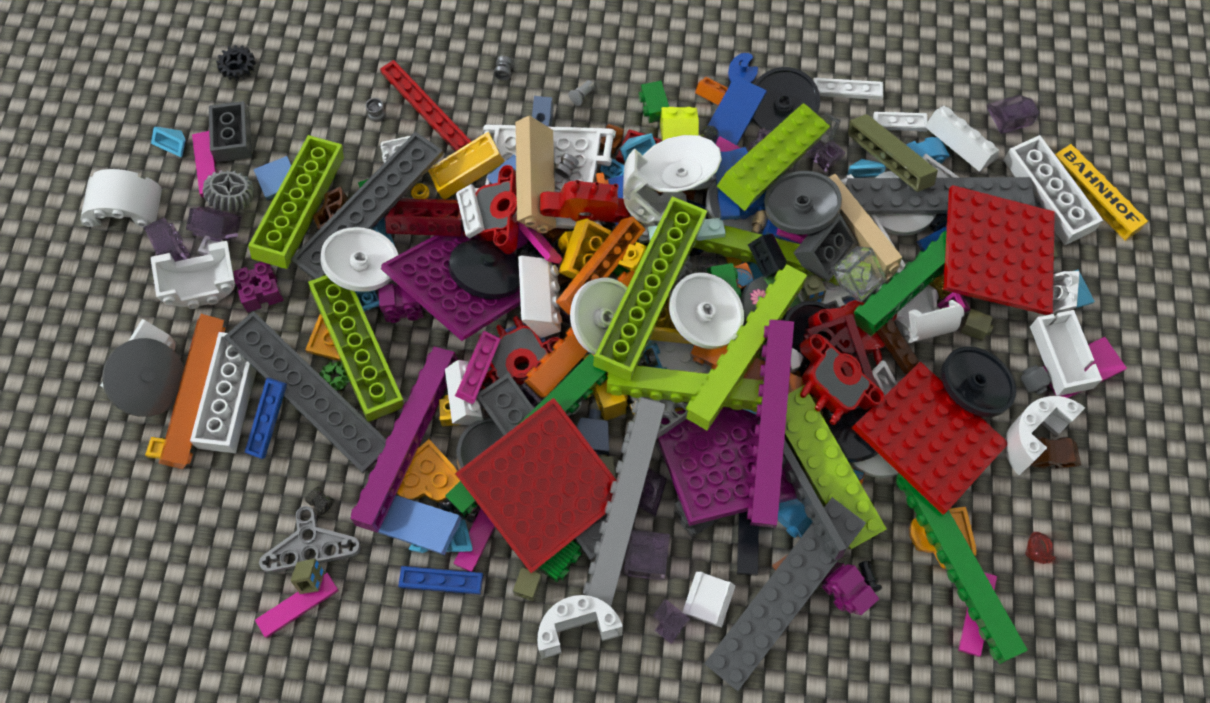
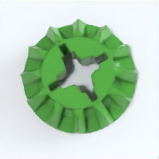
M339 361L329 362L319 372V375L336 391L343 389L349 382L345 369ZM336 371V373L339 376L335 377L332 381V378L329 375L334 374V372Z

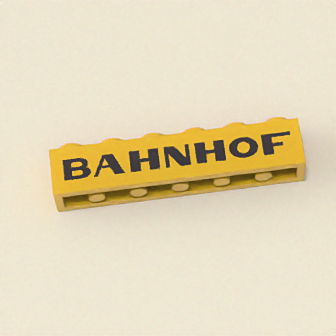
M1072 144L1055 154L1098 214L1124 241L1145 226L1148 220Z

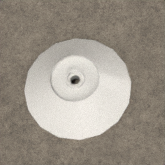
M681 135L668 138L652 146L643 155L648 162L639 171L648 178V183L645 186L658 192L676 193L690 190L707 182L717 172L722 161L720 148L712 140L701 136Z

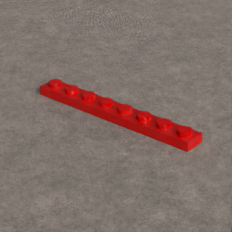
M395 60L380 68L381 74L455 152L472 142Z

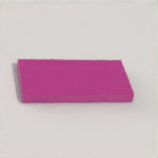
M1106 337L1088 344L1094 358L1091 365L1096 364L1102 378L1101 382L1127 369ZM1050 383L1049 386L1056 395L1053 385ZM1080 392L1061 395V397L1070 398Z

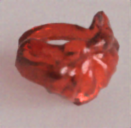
M1033 532L1027 542L1025 555L1034 562L1041 564L1053 562L1057 557L1052 556L1053 545L1051 540L1045 534ZM1041 539L1045 542L1047 546V552L1043 548Z

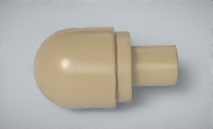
M764 210L755 213L752 219L753 228L751 232L759 233L766 226L768 217Z

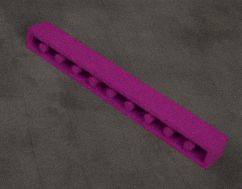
M770 319L769 325L764 326L763 338H767V345L762 347V357H765V365H761L760 377H764L763 385L759 384L758 397H762L761 405L757 404L756 417H760V424L755 426V437H758V445L753 447V457L757 458L756 465H752L751 478H755L754 486H750L749 498L753 499L752 507L748 506L747 519H751V525L776 528L778 522L794 322Z
M434 346L431 353L427 355L426 364L420 370L418 380L412 386L410 396L402 407V413L395 421L391 435L386 439V446L383 452L379 454L374 470L369 474L368 483L362 489L360 499L351 511L350 519L356 526L373 532H379L439 405V399H442L447 388L445 369L458 360L455 352Z

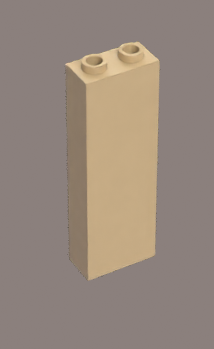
M529 115L515 122L517 221L536 230L538 233H547L549 230L556 228V217L540 214V194L546 191L555 192L553 130Z
M836 174L830 176L829 178L836 183L841 192L842 205L839 214H841L858 242L853 249L861 260L873 263L871 273L880 284L885 281L890 282L900 267L902 256Z

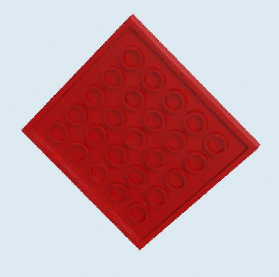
M952 185L949 188L943 290L1043 315L1052 314L1055 211Z
M921 361L885 395L882 404L872 407L852 427L857 434L942 515L954 505L1007 446V441L984 419L960 407L949 396L943 382Z
M552 398L455 473L530 573L534 572L606 514L607 501H611L613 493H610L613 481H617L555 398Z

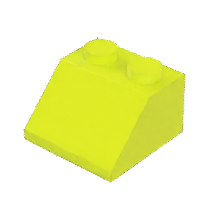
M662 107L660 118L662 141L681 135L699 136L697 108Z

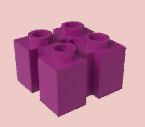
M259 262L254 264V269L248 270L247 267L233 271L234 280L239 289L238 294L241 304L247 313L261 309V304L266 302L270 306L284 301L280 287L277 284L278 280L275 270L271 264Z
M387 284L378 289L379 306L386 322L397 323L401 318H407L410 321L424 318L423 306L399 285Z
M836 562L822 581V588L829 595L833 594L834 604L841 611L862 615L879 600L873 589L865 583L864 577L855 565L847 564L845 566L844 563Z

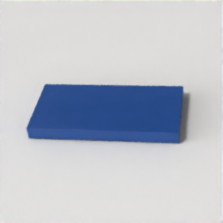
M735 76L701 137L712 140L714 143H716L719 137H722L738 146L767 90Z

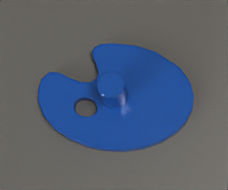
M741 53L731 61L728 69L730 82H732L735 76L750 83L754 81L758 73V67L748 66L750 61H752V54Z

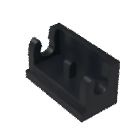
M773 233L762 235L748 244L764 278L776 275L779 270H783L786 265H789Z

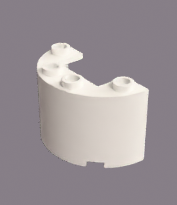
M634 149L627 157L624 165V204L628 212L636 220L648 226H656L659 224L671 197L673 196L687 202L686 195L682 191L676 193L663 192L659 195L655 190L646 187L648 178L639 169L648 160Z
M119 169L97 171L88 179L80 218L81 223L84 226L93 227L101 226L102 222L99 218L115 217L121 219L123 217H131L139 227L156 226L162 188L148 177L146 179L138 177V173Z
M223 241L209 244V255L176 262L170 253L151 257L156 297L165 305L196 309L202 305L217 304L219 300L228 296L235 287L228 242Z
M928 285L897 313V318L894 321L906 342L913 343L958 330L961 318L964 316L963 307L954 300H950L949 307L938 308V292Z
M1061 396L1044 397L1031 403L1010 426L1005 437L1007 441L1006 457L1013 470L1020 475L1047 448L1031 434L1040 424L1057 437L1085 407L1072 399Z
M571 596L557 602L545 614L539 627L537 640L541 659L562 653L557 636L558 632L595 621L597 622L602 641L622 636L623 626L618 615L607 603L592 596Z

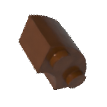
M341 187L324 194L325 201L323 207L313 215L318 230L349 200Z
M1036 437L1047 448L1030 466L1042 469L1055 465L1056 469L1082 466L1077 443L1072 438L1062 437L1057 440H1051L1044 437Z

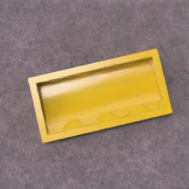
M486 132L433 165L428 172L437 192L445 200L503 164L505 160L490 133Z

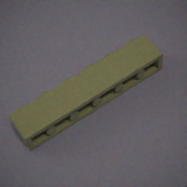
M865 114L850 120L848 136L916 192L935 185L938 170L872 117Z

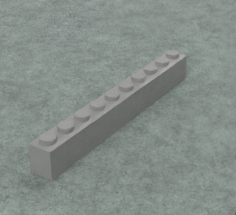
M640 397L633 404L632 413L635 414L633 421H629L626 432L629 433L628 440L624 441L621 453H624L622 461L617 463V481H613L610 493H613L611 501H607L606 522L602 521L599 531L602 534L601 540L596 542L594 553L597 554L595 562L591 561L588 574H591L590 581L585 583L583 594L598 598L610 607L665 408L663 403Z

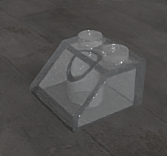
M856 246L831 268L838 284L859 302H862L887 280L873 249L869 247Z

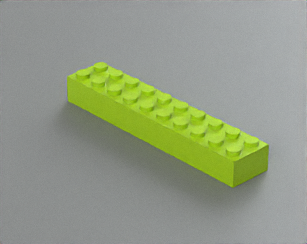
M673 196L671 197L594 356V367L631 381L705 222L707 210Z

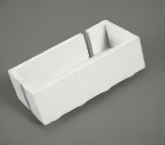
M1071 310L1057 313L1056 316L1051 314L1036 318L1030 329L1056 396L1094 389L1102 381L1096 364L1091 365L1094 358L1075 311Z

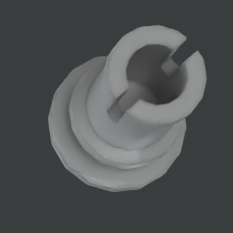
M587 80L580 88L571 90L568 94L570 100L575 105L580 106L583 100L586 99V96L595 89L594 84L589 87L593 82Z

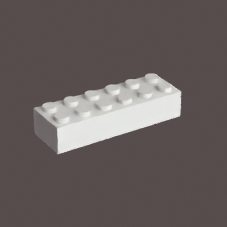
M1040 135L1009 149L1003 161L1015 177H1031L1035 203L1040 202L1039 208L1055 211L1054 231L1064 245L1096 231L1103 219Z
M219 332L190 442L197 449L236 453L256 369L224 339L227 333Z

